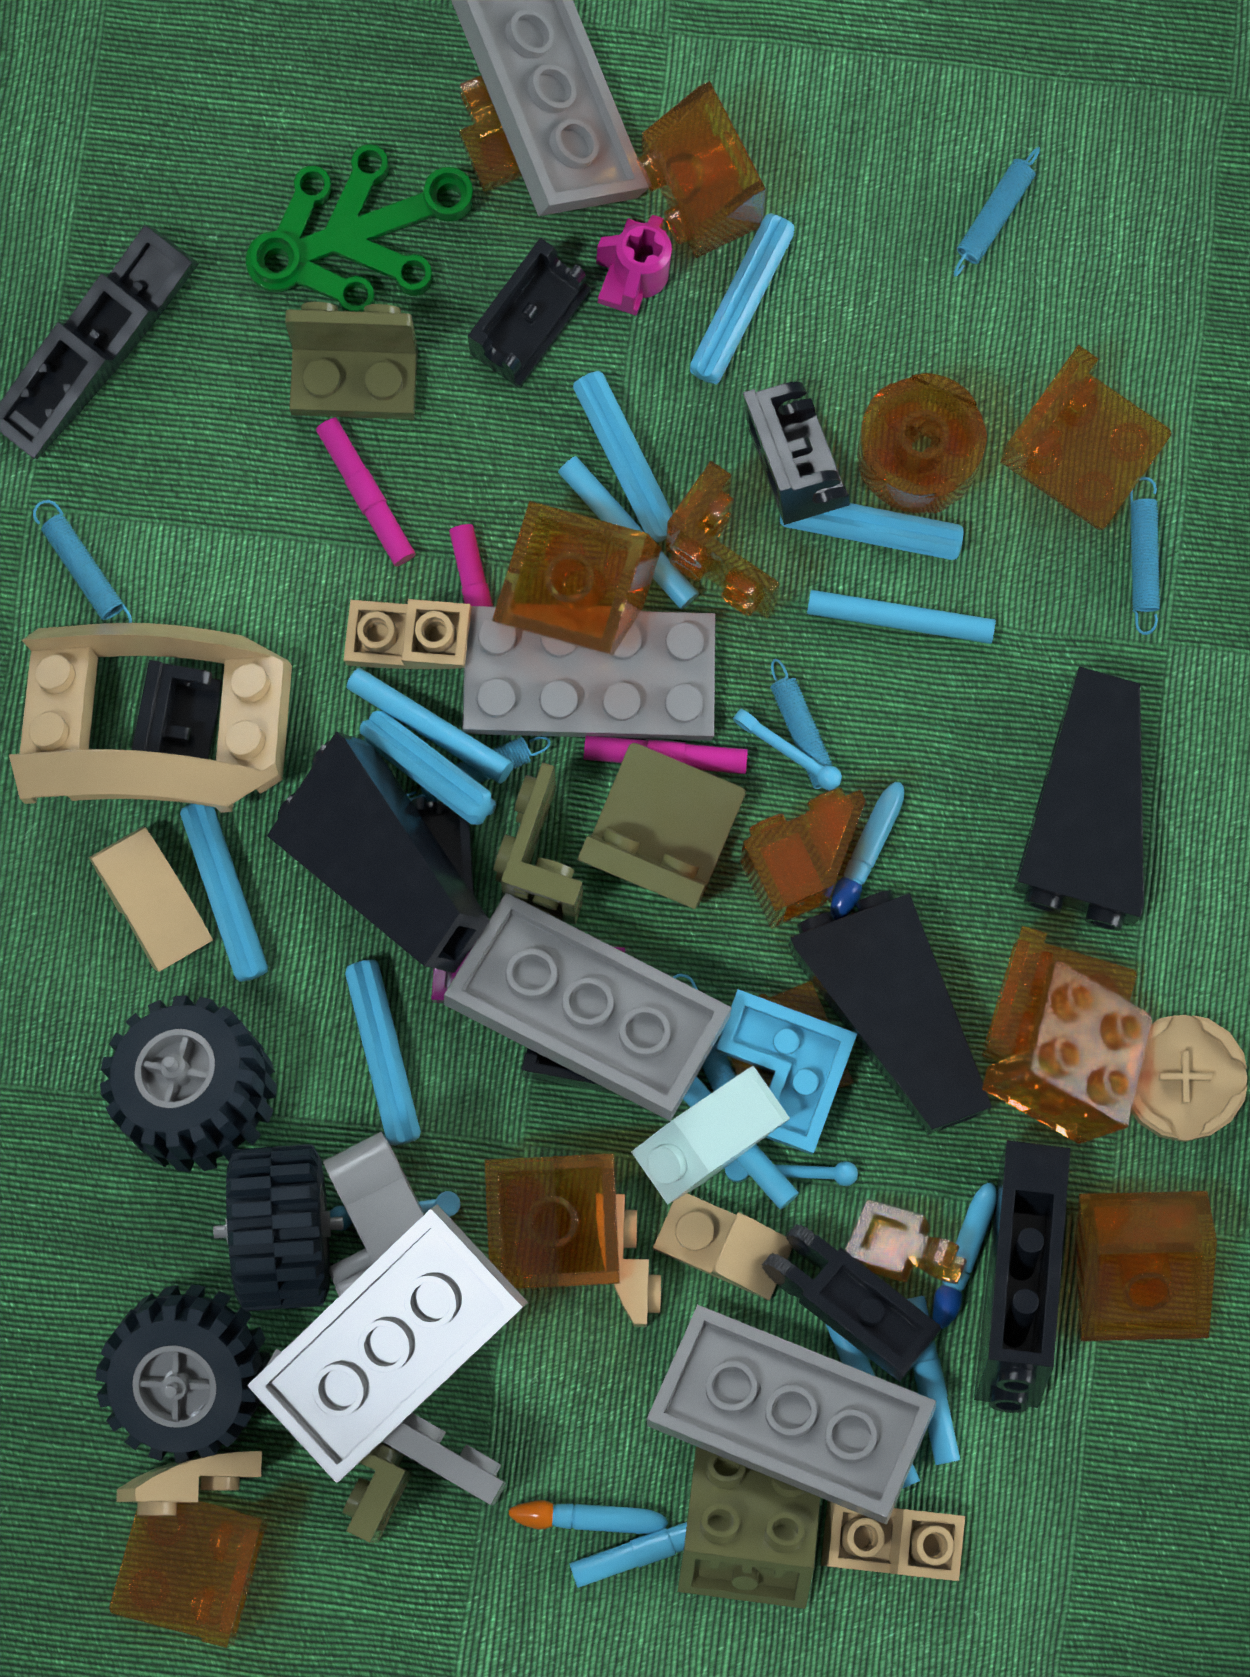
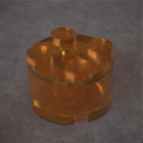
M932 373L912 375L910 378L893 384L890 383L880 389L873 397L863 417L858 440L857 459L862 480L880 500L906 512L938 513L947 509L968 491L977 476L987 442L985 423L976 406L977 403L970 392L950 378ZM920 435L931 439L930 446L924 452H919L912 448L913 443L919 439Z

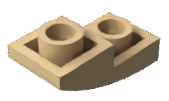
M408 599V604L350 600L343 661L347 666L374 668H465L472 606L464 603Z
M143 826L89 857L118 912L124 914L153 969L160 972L213 941L191 899L146 827Z
M599 1193L602 1242L614 1289L633 1326L647 1327V1313H660L661 1275L649 1274V1260L623 1259L624 1248H636L637 1210L625 1209V1194Z
M262 1451L216 1453L214 1456L203 1458L195 1456L183 1463H175V1461L154 1468L118 1488L116 1502L137 1503V1515L176 1516L177 1503L198 1502L199 1477H201L200 1490L238 1491L240 1478L261 1477Z
M827 1501L821 1566L959 1581L965 1516L894 1508L886 1525Z

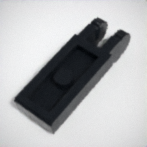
M796 1224L786 1235V1239L798 1254L802 1255L812 1265L823 1269L813 1280L789 1260L783 1258V1256L772 1253L762 1264L765 1273L789 1295L800 1298L798 1302L900 1382L935 1340L942 1328L937 1322L840 1247L837 1251L807 1227Z

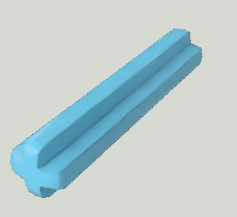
M769 213L761 222L690 363V372L697 378L711 384L720 382L794 236V225L787 219Z
M595 371L582 376L573 383V389L647 538L654 543L670 538L678 531L677 521L604 374L600 371Z
M850 503L849 506L784 525L780 515V524L787 528L949 560L957 559L964 536L963 527L959 524Z
M374 711L369 720L362 721L359 731L365 737V741H368L377 749L380 755L467 822L479 825L484 822L488 815L494 813L496 802L491 798L489 790L384 711Z
M189 804L181 809L180 815L234 976L239 982L253 980L267 973L268 965L215 808Z
M376 960L355 962L347 966L345 975L385 1136L390 1145L410 1143L420 1137L421 1131L379 963Z

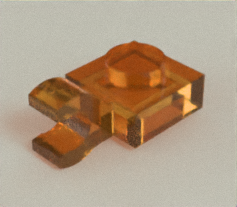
M482 75L459 84L462 91L460 93L461 99L473 122V125L459 130V136L483 192L521 177L522 174Z
M868 1199L845 1249L847 1253L873 1273L907 1283L913 1266L939 1280L958 1284L967 1263L965 1258L956 1256L960 1248L958 1244L946 1239L927 1236L930 1225L925 1216Z

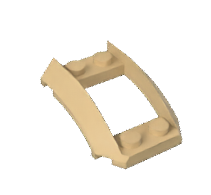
M102 623L38 628L22 639L31 651L20 753L9 754L19 798L24 804L36 803L37 798L68 796L72 801L142 799L216 807L222 813L232 812L233 803L255 789L261 794L283 780L292 665L287 659L245 636L168 624ZM157 656L187 658L224 664L216 761L160 752L89 749L98 657Z

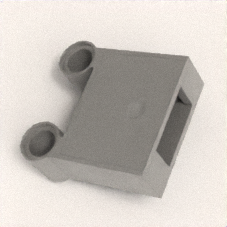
M382 1131L323 1160L328 1175L365 1246V1249L329 1266L328 1272L336 1286L335 1289L338 1296L345 1292L425 1215Z

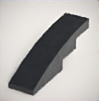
M144 225L110 274H100L67 322L56 323L0 401V432L33 459H38L124 362L160 317L199 263L153 226Z

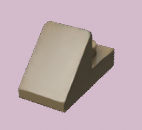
M687 1193L673 1201L653 1246V1250L770 1301L777 1283H774L765 1273L762 1264L772 1253H777L779 1256L788 1259L793 1247L789 1244L786 1236L740 1212L737 1215Z

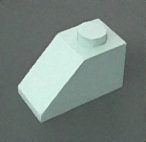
M752 1066L671 1120L631 1151V1153L668 1205L707 1182L788 1121L790 1117L758 1071Z

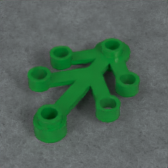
M366 144L356 149L352 155V172L326 228L302 237L314 207L324 205L332 194V185L328 173L318 166H306L295 176V193L278 229L259 235L250 244L246 253L248 274L257 286L266 291L284 292L298 284L338 301L342 311L363 312L365 306L375 304L374 289L367 279L361 276H351L345 279L312 263L336 254L396 280L398 288L409 296L422 295L428 291L433 280L429 262L420 255L411 254L405 256L370 240L431 217H436L446 222L457 221L468 214L473 205L472 183L469 177L460 169L442 167L428 176L425 181L424 192L360 216L373 186L382 183L389 173V163L385 151L377 145ZM367 157H375L381 161L379 170L370 174L361 171L359 164ZM311 178L320 179L324 183V187L316 195L306 194L302 191V185L306 180ZM453 190L461 196V199L455 206L445 207L438 202L439 195L444 191ZM277 254L285 256L289 261L286 268L282 271L273 272L266 267V262L271 256ZM409 267H419L425 272L423 280L416 284L407 283L402 278V275ZM354 288H361L367 292L368 296L364 303L355 306L346 302L345 296L347 292Z

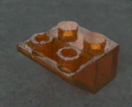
M842 788L833 789L807 803L809 811L799 817L787 821L784 814L781 813L749 828L751 836L743 841L740 863L771 929L828 904L866 802L861 789L846 796Z

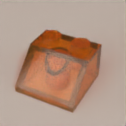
M709 81L698 86L642 133V156L636 158L650 191L653 192L660 188L670 207L664 211V217L675 241L679 245L688 242L695 258L757 230L763 220L766 194L763 182Z
M529 501L492 621L500 625L613 656L644 607L662 548L648 533Z
M614 1153L485 1160L489 1260L518 1292L620 1284Z
M1207 1191L1079 1194L1076 1251L1081 1341L1209 1338L1217 1238Z

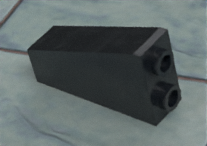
M1079 666L1071 683L1012 891L1026 895L1024 903L1030 907L1051 913H1060L1062 906L1086 912L1085 921L1087 923L1113 931H1121L1123 924L1134 926L1141 918L1144 907L1140 684Z
M335 732L331 740L322 745L316 752L312 761V768L296 793L290 795L281 805L278 812V820L267 836L423 966L455 973L490 920L377 749L368 741Z
M885 890L856 902L859 911L857 913L835 920L832 912H826L797 924L800 934L790 937L788 944L792 957L849 1031L857 1033L855 1040L928 1135L987 1114L991 1110V1101L910 893L894 898L891 890Z
M1007 1140L999 1163L997 1201L993 1218L974 1400L989 1402V1406L997 1411L1019 1413L1026 1411L1028 1407L1038 1408L1054 1367L1071 1148Z

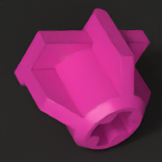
M652 215L647 223H641L628 218L620 235L601 237L597 247L596 264L609 269L597 303L637 316L643 298L654 296L665 287L669 277L672 245L666 234L667 231L662 230L664 218Z

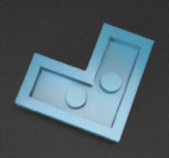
M737 989L731 1005L730 1018L721 1032L715 1051L774 1073L769 1089L790 1119L765 1138L813 1155L857 1033Z

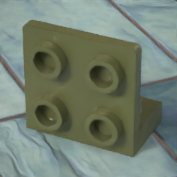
M307 302L301 305V310H286L285 324L293 349L290 389L291 415L415 420L418 347L411 314L401 313L399 307L388 304L367 305L364 307L363 312L338 311V306L327 302Z
M632 743L626 751L594 831L586 837L577 860L696 909L703 898L744 800L746 791L743 787L638 743Z
M542 762L537 778L526 775L521 785L514 811L518 812L516 822L520 823V827L516 837L505 834L494 865V871L497 872L495 881L501 883L503 897L505 893H508L561 921L575 925L583 904L582 881L572 878L575 870L562 863L545 858H538L536 866L530 864L556 790L555 766Z
M380 1443L360 1462L375 1470L371 1481L365 1478L358 1479L345 1504L342 1513L352 1518L346 1530L347 1532L369 1543L379 1542L412 1475V1472L400 1467L405 1456L403 1453Z
M696 1447L677 1592L806 1609L814 1570L820 1497Z

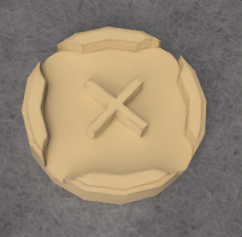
M1174 1015L1160 1018L1140 1031L1124 1054L1120 1073V1084L1124 1102L1137 1122L1158 1137L1181 1142L1207 1138L1229 1124L1244 1103L1248 1079L1247 1065L1244 1052L1231 1033L1209 1018L1194 1015Z

